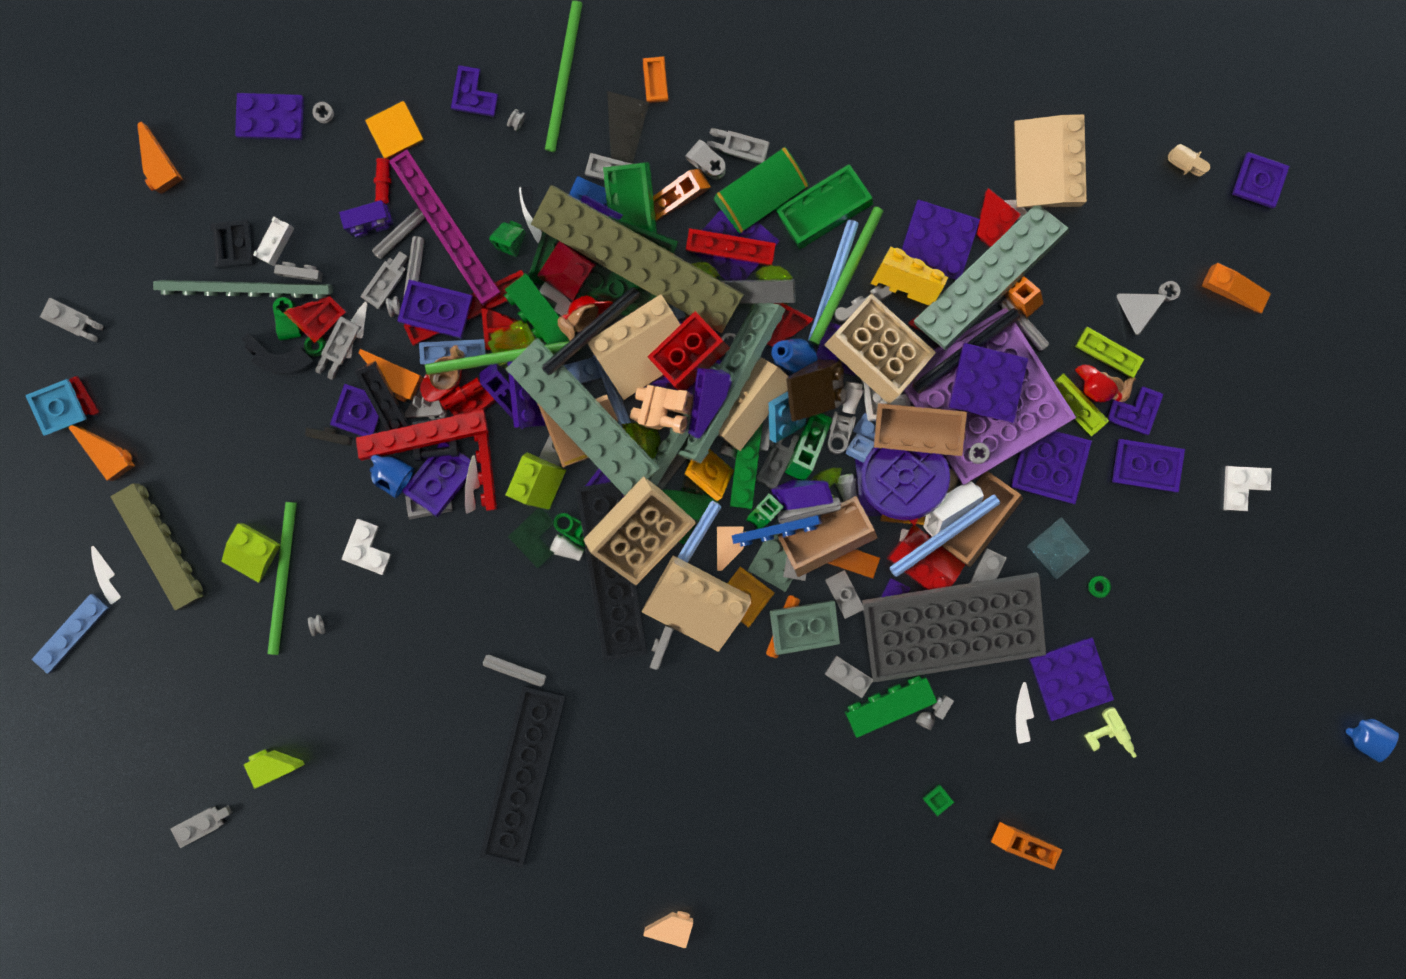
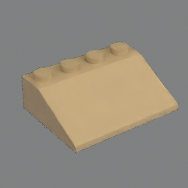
M1059 115L1014 121L1016 208H1032L1033 206L1080 207L1087 202L1084 115Z
M872 293L825 343V346L888 404L903 392L936 353Z
M660 294L593 337L587 343L623 400L635 394L637 388H644L663 376L647 356L680 326V323Z
M643 476L583 540L591 554L637 585L696 522L659 487Z
M673 555L642 609V613L719 652L742 620L751 604V599L747 593Z

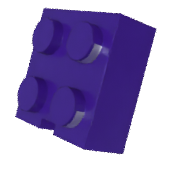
M382 200L339 212L344 230L351 236H355V238L367 236L368 232L376 230V232L389 229L390 225H393L389 207Z

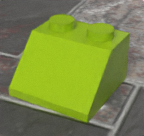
M526 452L519 462L506 496L526 505L549 510L566 473V469Z
M238 523L226 543L221 562L260 583L279 551L281 544L246 524Z
M265 749L248 757L250 761L243 764L255 789L304 765V762L275 750L267 753Z

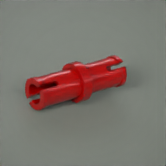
M387 158L376 159V177L374 178V184H376L375 202L382 200L385 204L389 203L388 194L389 185L391 184V179L389 178L390 159Z
M478 377L462 387L457 386L455 391L441 398L440 402L447 411L462 401L465 403L468 401L467 398L484 390V387L480 384Z

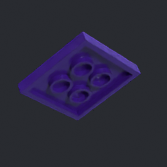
M917 200L902 250L906 255L913 259L922 260L926 266L938 269L948 279L956 281L963 274L980 219Z
M722 210L702 230L776 243L775 247L780 242L759 222L739 234ZM694 253L724 281L746 280L760 265Z
M963 343L948 408L1014 423L1028 358Z
M1057 431L1052 432L1019 453L1011 488L1075 504L1092 441Z
M1092 637L1046 652V655L1029 658L1051 721L1114 700Z

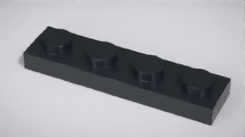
M374 361L357 368L355 374L386 431L410 426L377 362Z

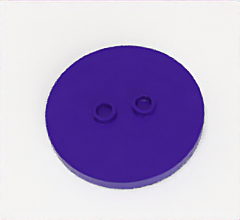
M874 447L867 455L862 466V488L869 503L883 515L898 520L918 519L933 512L945 499L950 485V469L943 454Z

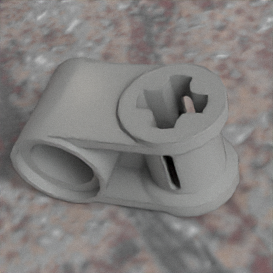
M700 139L685 156L692 165L701 169L702 172L713 180L723 178L726 173L724 160ZM718 165L720 166V170H719V171H718V170L712 171V166H715V167H717Z
M836 411L834 412L827 441V449L831 454L839 455L846 450L856 417L852 416L850 418L839 415ZM832 440H841L843 448L840 450L834 449L831 445Z

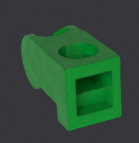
M768 494L748 515L746 520L752 522L756 529H761L780 512L783 506L771 494Z

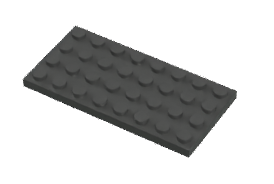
M1038 573L862 600L873 682L1046 655Z

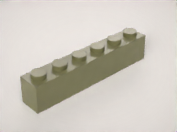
M133 483L110 496L174 610H182L203 598L201 584L192 577L191 566L187 561H183L180 556L182 553L180 547L176 542L173 543L169 536L171 532L165 523L162 524L158 517L160 516L159 510L154 504L151 505L147 498L149 497L147 489L143 485Z

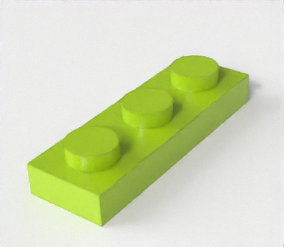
M1089 327L1085 328L1075 346L1132 378L1135 377L1144 361L1142 357Z
M1064 373L1054 381V384L1076 416L1075 420L1091 436L1108 423L1109 420Z

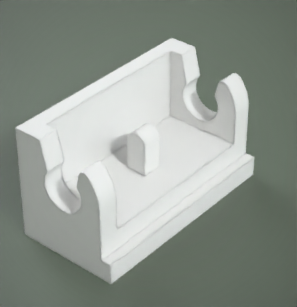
M273 217L269 229L253 255L274 266L294 228L286 222Z

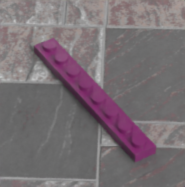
M405 150L389 161L480 303L485 305L500 295V291L409 151Z

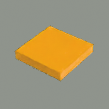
M404 101L365 120L384 158L389 159L424 141Z
M709 449L708 455L703 459L702 463L691 460L684 474L714 500L718 501L722 498L734 470Z
M740 566L727 584L750 595L751 604L741 620L749 628L775 592Z

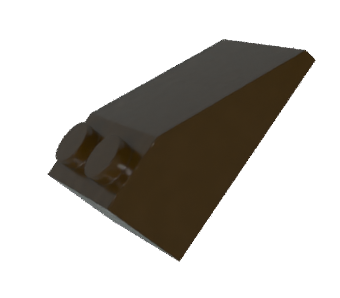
M818 359L786 378L791 421H798L836 409L846 402L847 393L844 389V369L842 368L841 360Z

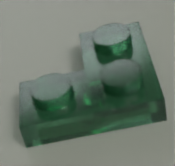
M537 508L508 536L537 568L554 554L539 538L554 524V521L542 508Z

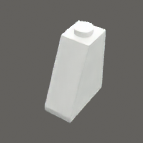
M970 481L947 493L939 507L925 517L923 527L931 537L982 503L984 495L981 488Z

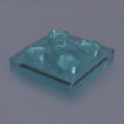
M1059 518L1027 545L1055 579H1058L1090 552L1062 518Z

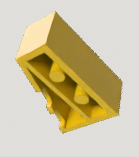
M890 247L871 284L875 286L878 283L890 287L889 291L896 293L897 290L908 293V298L931 305L937 300L948 277L942 271L926 266L922 260L913 259L906 255L902 249Z

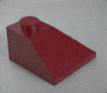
M559 241L537 277L571 300H574L597 264Z

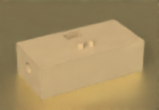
M760 358L751 371L750 378L745 382L739 398L734 402L728 418L722 424L718 437L741 451L769 415L768 402L787 391L786 378L789 376L774 364Z

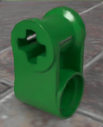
M285 297L276 299L273 303V311L278 339L282 341L302 337V330L284 314V311L280 310L284 306L283 303L289 305V308H295V303Z
M567 513L557 515L554 519L555 529L585 548L583 536L580 538L582 534L581 521ZM560 517H567L569 519L570 525L567 529H561L558 526Z

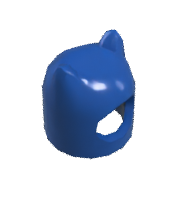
M373 455L371 461L374 466L370 468L372 482L376 487L386 491L392 497L398 498L411 480L414 468L391 455L384 457Z
M1375 719L1361 720L1356 728H1348L1346 730L1347 735L1353 739L1355 747L1377 762L1384 761L1391 754L1399 738L1398 732Z

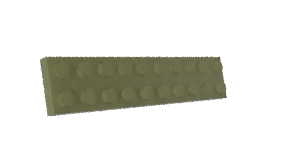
M553 185L549 187L531 222L532 226L653 295L659 296L661 294L667 303L688 315L696 311L711 328L720 333L724 331L744 295Z

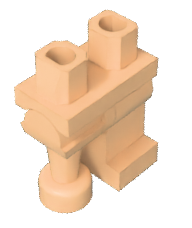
M647 385V388H637L635 397L637 400L643 401L641 409L633 407L630 419L637 421L638 424L646 428L660 430L663 427H672L675 433L683 434L685 432L687 417L677 415L675 418L667 416L668 411L690 415L693 394L683 390L677 391Z

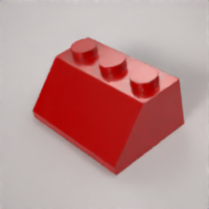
M695 311L647 357L677 390L686 391L696 381L698 368L709 369L730 347Z
M912 525L887 559L895 564L931 537L916 525ZM940 546L907 569L905 573L926 590L952 586L965 564L944 547Z

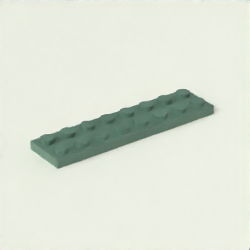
M1033 206L951 284L935 302L929 305L914 320V324L943 349L947 350L1069 233V228L1041 206Z
M773 303L753 304L730 349L720 364L729 370L728 374H730L731 388L728 390L726 399L702 436L695 438L689 434L676 455L698 463H702L703 459L708 455L711 444L717 438L719 430L728 418L734 402L739 398L745 382L750 378L751 371L760 360L762 351L771 340L774 329L782 319L785 308L781 305Z
M538 338L535 339L506 370L610 481L626 495L643 476L648 479L660 467L563 364L551 375H547L542 370L543 364L553 354Z

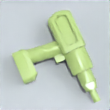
M1114 707L1105 709L1102 716L1108 725L1084 735L1090 747L1095 752L1100 748L1097 739L1108 735L1110 738L1115 736L1118 742L1123 744L1124 748L1131 753L1133 758L1136 757L1134 746L1130 740V734Z

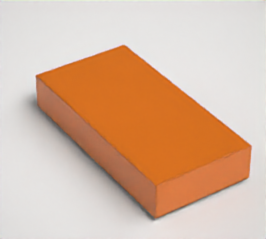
M664 57L643 58L647 103L668 101Z

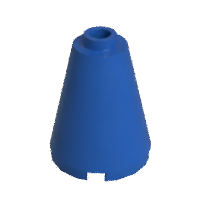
M803 339L779 341L772 348L775 366L780 368L787 376L793 375L818 360L814 347Z

